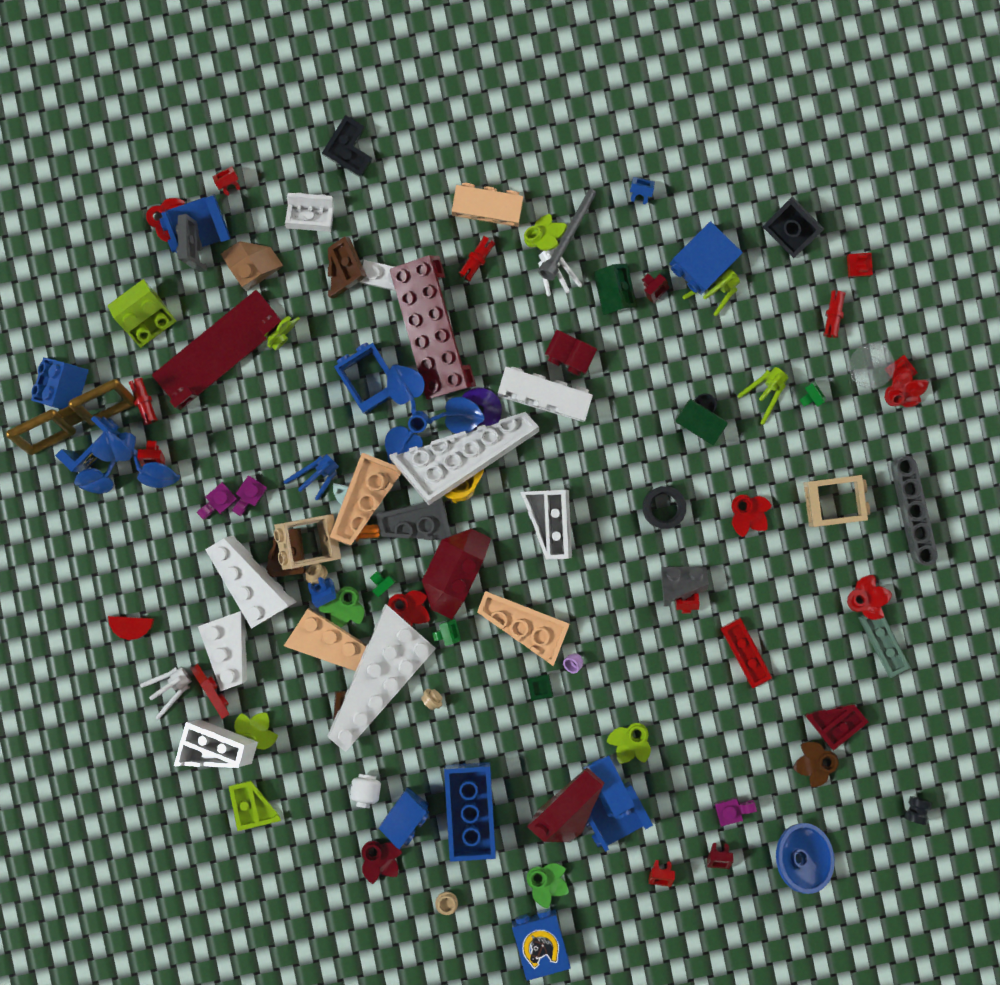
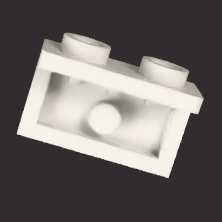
M303 193L287 194L286 228L331 232L334 214L332 196Z

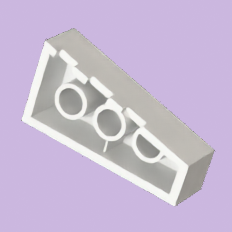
M505 367L498 390V397L585 422L593 396L588 393V389L576 386V389L570 388L563 381L554 380L552 382L546 380L545 376L536 373L531 375L524 373V370L516 367Z
M234 536L223 538L205 549L251 629L297 602L283 590V587L278 582L272 579L267 573L268 571L253 559L250 552Z

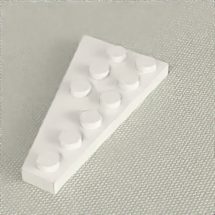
M526 412L501 419L499 423L487 427L482 425L477 427V430L468 433L465 431L431 441L430 445L420 448L415 446L409 448L407 452L398 455L396 452L390 454L389 457L424 501L430 505L538 433L539 426Z
M386 604L383 607L378 623H376L371 640L367 644L358 664L350 688L345 694L344 702L327 735L331 741L345 752L436 649Z

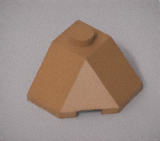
M239 241L221 253L227 266L246 291L283 267V264L272 248L268 246Z

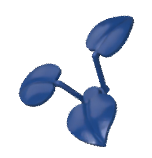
M397 364L392 365L387 377L388 393L391 399L400 405L410 400L412 415L408 421L410 431L404 426H397L387 433L385 448L388 463L395 465L390 460V454L397 452L398 455L409 451V448L415 446L417 448L423 447L422 438L413 433L423 432L427 424L447 416L445 424L452 433L456 434L463 431L468 433L484 421L483 412L470 399L453 397L446 402V412L428 418L425 412L416 410L414 400L424 391L425 383L422 375L413 368Z
M105 429L102 435L93 443L92 453L100 460L110 462L107 471L102 473L94 468L83 470L75 477L74 484L88 492L107 493L112 490L114 485L113 480L108 478L115 462L128 461L132 456H134L136 469L140 472L137 479L146 486L153 488L167 487L180 479V475H177L168 466L158 462L146 463L141 467L137 458L138 450H135L136 437L127 432L120 433L117 437Z

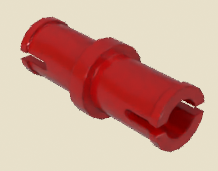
M482 237L474 252L469 253V259L461 271H459L458 274L461 277L465 276V280L471 281L480 265H484V259L495 246V243L491 240L485 247L489 241L488 237Z
M835 290L831 291L829 309L825 313L827 317L823 334L825 337L832 338L833 336V338H838L840 321L844 317L842 309L846 295L845 292L837 291L836 293Z
M136 378L134 382L131 380L129 385L135 398L134 404L140 411L143 424L149 425L152 424V421H158L151 404L153 401L152 397L148 396L143 378Z

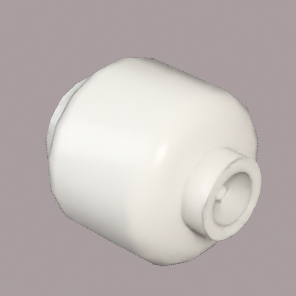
M359 774L358 777L352 780L350 799L357 802V807L370 808V804H375L379 801L381 783L376 780L377 776Z

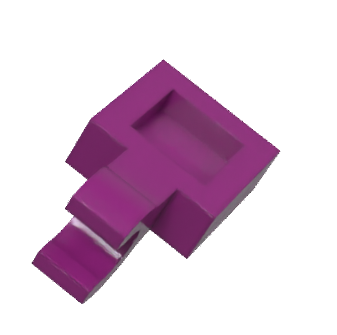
M248 475L236 493L241 499L236 503L232 511L242 516L249 504L257 506L268 488Z
M221 482L205 496L209 503L199 509L197 513L205 520L215 510L222 514L238 499Z
M734 797L714 803L721 826L743 821L741 814L757 812L754 800L738 803L737 798Z

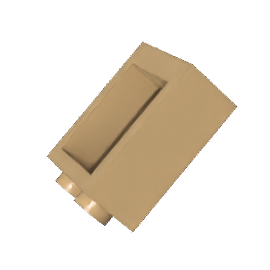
M862 475L803 482L809 527L868 520L867 515H870V506L865 501L867 483L862 478ZM854 482L858 515L822 520L818 486Z
M333 514L274 524V538L279 548L278 561L282 565L283 570L341 559L338 541L329 538L335 523ZM317 523L323 556L294 561L288 528Z

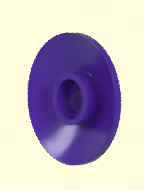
M474 388L462 395V397L470 399L476 405L484 408V421L478 424L472 431L477 430L479 426L485 425L487 427L499 422L502 415V406L499 398L492 391L485 388Z

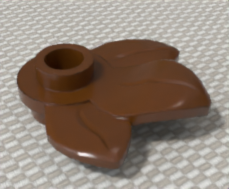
M802 743L801 749L804 755L795 762L793 769L801 775L810 776L811 787L821 786L827 782L829 774L838 768V757L832 751L824 750L819 743ZM825 758H830L829 765L823 764Z

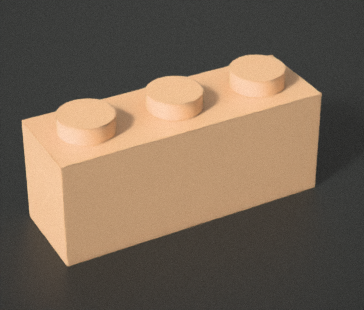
M462 183V185H456L452 216L519 227L523 196L519 195L517 191L507 190L506 193L497 192V189L494 187L486 186L484 189L475 188L473 184Z

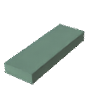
M864 614L858 617L889 678L911 668L885 616L878 620H870Z

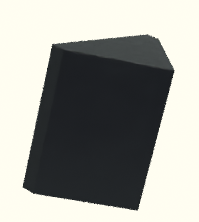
M793 196L763 225V228L793 258L824 230Z

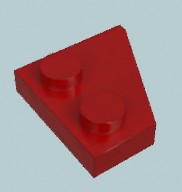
M198 664L191 667L192 673L221 719L228 716L229 712L226 706L229 703L222 693L219 695L216 693L215 689L218 686L212 676L207 678Z

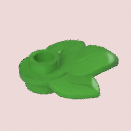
M351 586L342 587L336 593V599L319 607L320 612L331 613V622L340 628L345 626L349 620L360 624L364 617V608L358 602V591ZM345 594H351L352 599L345 601L343 599Z
M550 863L545 867L536 866L528 871L527 883L533 888V899L540 906L549 908L551 896H563L569 893L566 882L561 878L566 870L565 867L558 863ZM540 874L542 879L536 881L534 880V875Z

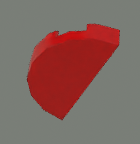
M108 616L109 626L113 633L127 640L139 639L146 635L153 627L155 619Z

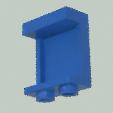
M710 221L669 264L672 266L671 270L678 277L682 276L688 282L687 285L693 292H698L702 295L743 252Z

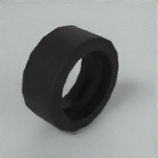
M660 486L651 490L645 496L643 514L652 526L659 529H670L677 526L684 519L686 501L677 489L670 486ZM661 494L672 496L678 505L676 515L668 521L657 519L651 511L653 500Z

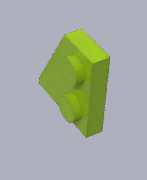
M251 780L228 785L237 831L281 821L279 814Z

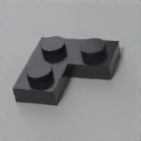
M345 115L322 152L323 156L359 178H362L373 160L372 157L354 147L363 134L365 126Z

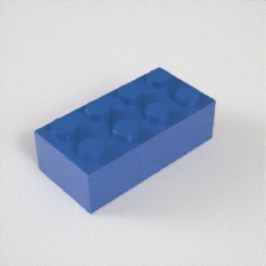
M490 762L445 765L444 775L450 862L496 859Z

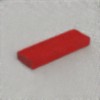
M738 618L721 627L720 629L751 688L753 689L772 679L742 619Z

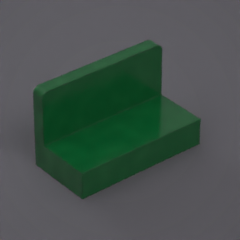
M627 263L612 264L594 271L593 274L603 315L638 307Z
M692 399L688 400L675 419L676 423L713 446L728 424L726 420Z

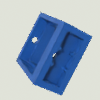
M367 342L356 349L357 353L352 356L347 354L338 359V364L334 366L363 414L370 412L391 399L386 387L363 402L344 371L373 353L388 377L390 369L373 343L369 345Z
M610 756L602 757L583 767L584 770L586 768L590 769L604 782L598 798L608 817L621 819L631 813L630 809L635 805Z

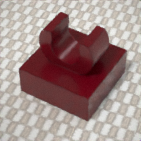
M647 273L642 279L643 285L646 287L644 289L646 296L652 303H655L669 289L666 278L661 274L654 279Z
M716 843L712 844L711 851L707 857L708 868L730 869L733 863V853H728V844L724 845L723 852L717 851Z

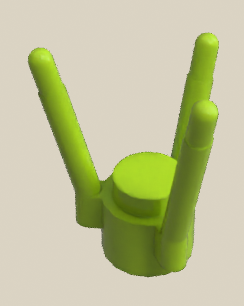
M731 269L724 272L714 282L716 286L703 296V299H707L719 289L723 293L728 291L714 312V316L720 313L730 297L737 291L736 286L740 283L739 277ZM691 290L683 295L682 298L687 299L696 293Z
M774 367L771 372L767 370L759 379L737 395L738 398L743 397L764 380H766L765 384L768 387L760 396V401H763L771 390L776 391L760 422L761 425L765 424L781 392L786 387L785 382L788 376L781 369Z

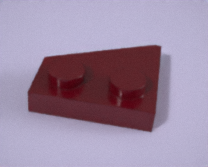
M853 703L804 715L833 751L868 723L867 719Z

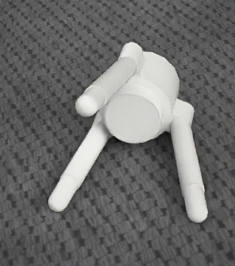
M555 248L539 254L541 260L538 263L539 267L546 260H550ZM561 257L558 266L561 264L578 287H582V283L564 261L563 257ZM559 270L557 277L565 292L569 293L570 290ZM543 278L546 295L550 296L549 281Z
M175 667L165 674L140 684V687L143 688L170 677L167 680L168 684L149 697L150 700L160 696L171 687L174 690L179 689L157 714L156 719H160L182 693L190 688L188 684L192 680L182 667L179 669Z

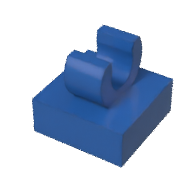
M633 177L630 192H632L631 201L634 202L635 197L640 194L644 197L643 204L646 205L648 196L652 197L655 182Z
M320 577L318 578L319 583L312 585L311 582L308 583L312 603L316 608L336 599L334 582L330 578L324 580Z

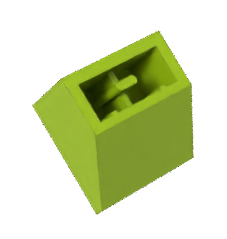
M144 279L107 305L116 322L140 348L177 322L157 293Z

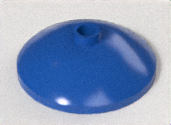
M808 823L792 825L783 832L776 848V863L780 876L794 891L802 894H812L819 892L829 883L834 871V852L828 837L818 827Z

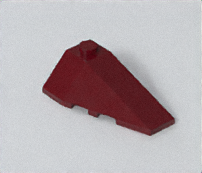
M586 768L541 806L527 827L543 842H571L584 831L592 809L604 786V782L590 769Z

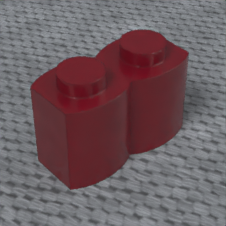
M556 329L545 352V356L548 357L547 361L558 367L560 364L569 367L568 372L580 376L581 373L586 375L597 352V348Z

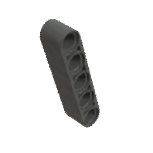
M909 456L898 457L892 462L891 471L911 558L918 565L930 566L936 562L938 553L917 463ZM902 461L908 464L906 473L900 470V463ZM907 483H910L913 486V492L911 495H908L905 492V486ZM912 505L918 508L916 517L910 514ZM918 527L923 530V537L921 539L915 536V531ZM924 549L928 552V559L926 561H922L920 558V553Z

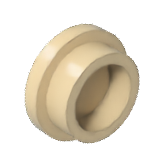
M320 563L309 565L305 571V578L308 583L318 584V578L322 577L325 579L328 571Z
M426 689L421 699L425 706L430 710L439 709L442 706V696L435 689Z
M442 892L436 898V909L443 915L453 914L458 907L457 897L451 892Z

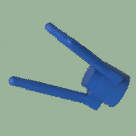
M327 454L323 458L319 456L314 462L284 480V484H288L317 466V471L298 488V491H303L320 474L324 478L329 475L315 497V500H319L331 480L338 474L335 470L339 466Z

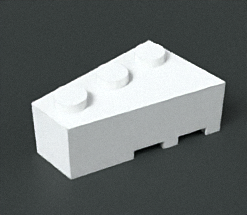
M569 490L520 492L534 525L545 559L572 558Z
M239 611L198 626L220 691L246 682L245 617L242 612Z
M201 719L186 722L174 766L242 767L252 764L258 742Z

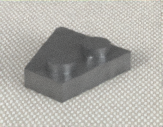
M661 567L664 606H670L671 602L678 598L684 600L693 594H699L708 590L709 583L706 567Z

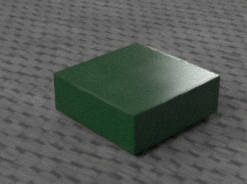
M549 674L527 678L531 701L554 697Z

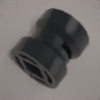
M703 393L694 398L695 402L711 412L715 411L717 404L712 395Z
M910 796L908 802L910 807L905 812L904 818L918 824L927 825L929 819L927 813L931 810L933 803L919 797Z

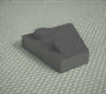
M187 214L178 215V224L176 225L178 246L176 252L179 260L198 272L207 271L206 263L202 264L199 258L198 251L203 250L199 237L197 221Z

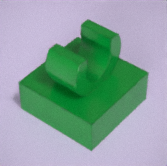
M815 381L805 387L808 393L799 399L804 407L813 401L818 407L827 400Z
M378 571L370 577L377 585L372 590L377 597H380L396 582L391 575L384 579Z
M455 619L439 624L440 630L432 633L434 641L443 640L445 646L461 641Z

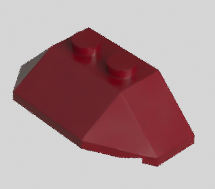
M470 528L441 539L422 579L433 611L453 619L463 604L484 561L491 541L490 537Z

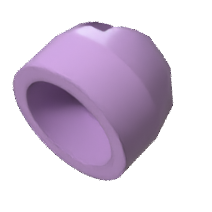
M573 653L564 659L563 665L568 672L575 674L582 668L583 659L579 654Z

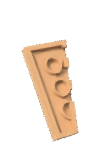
M361 453L329 538L349 546L352 545L401 475L400 470L395 465Z
M485 591L477 613L554 666L570 625L569 623L488 591Z
M311 608L306 610L284 647L356 671L367 646Z

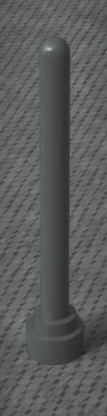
M594 189L588 190L550 260H546L540 266L538 273L543 278L554 280L558 274V262L596 196Z

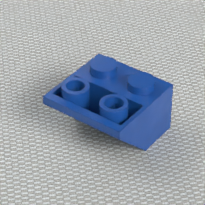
M43 357L38 367L36 384L32 388L31 401L58 409L68 407L71 399L82 395L89 370Z
M406 788L380 824L379 829L399 850L403 844L408 846L415 836V827H421L428 818L429 811L427 809L429 803L409 788Z

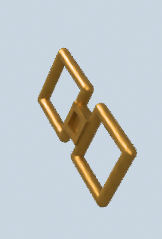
M113 379L71 399L68 403L69 406L60 411L51 409L8 430L6 437L27 454L33 455L76 433L74 425L84 420L89 425H95L91 420L93 416L109 418L134 406L135 398L117 379ZM113 389L124 399V401L95 415L89 413L82 406ZM50 420H53L63 429L33 445L20 436Z

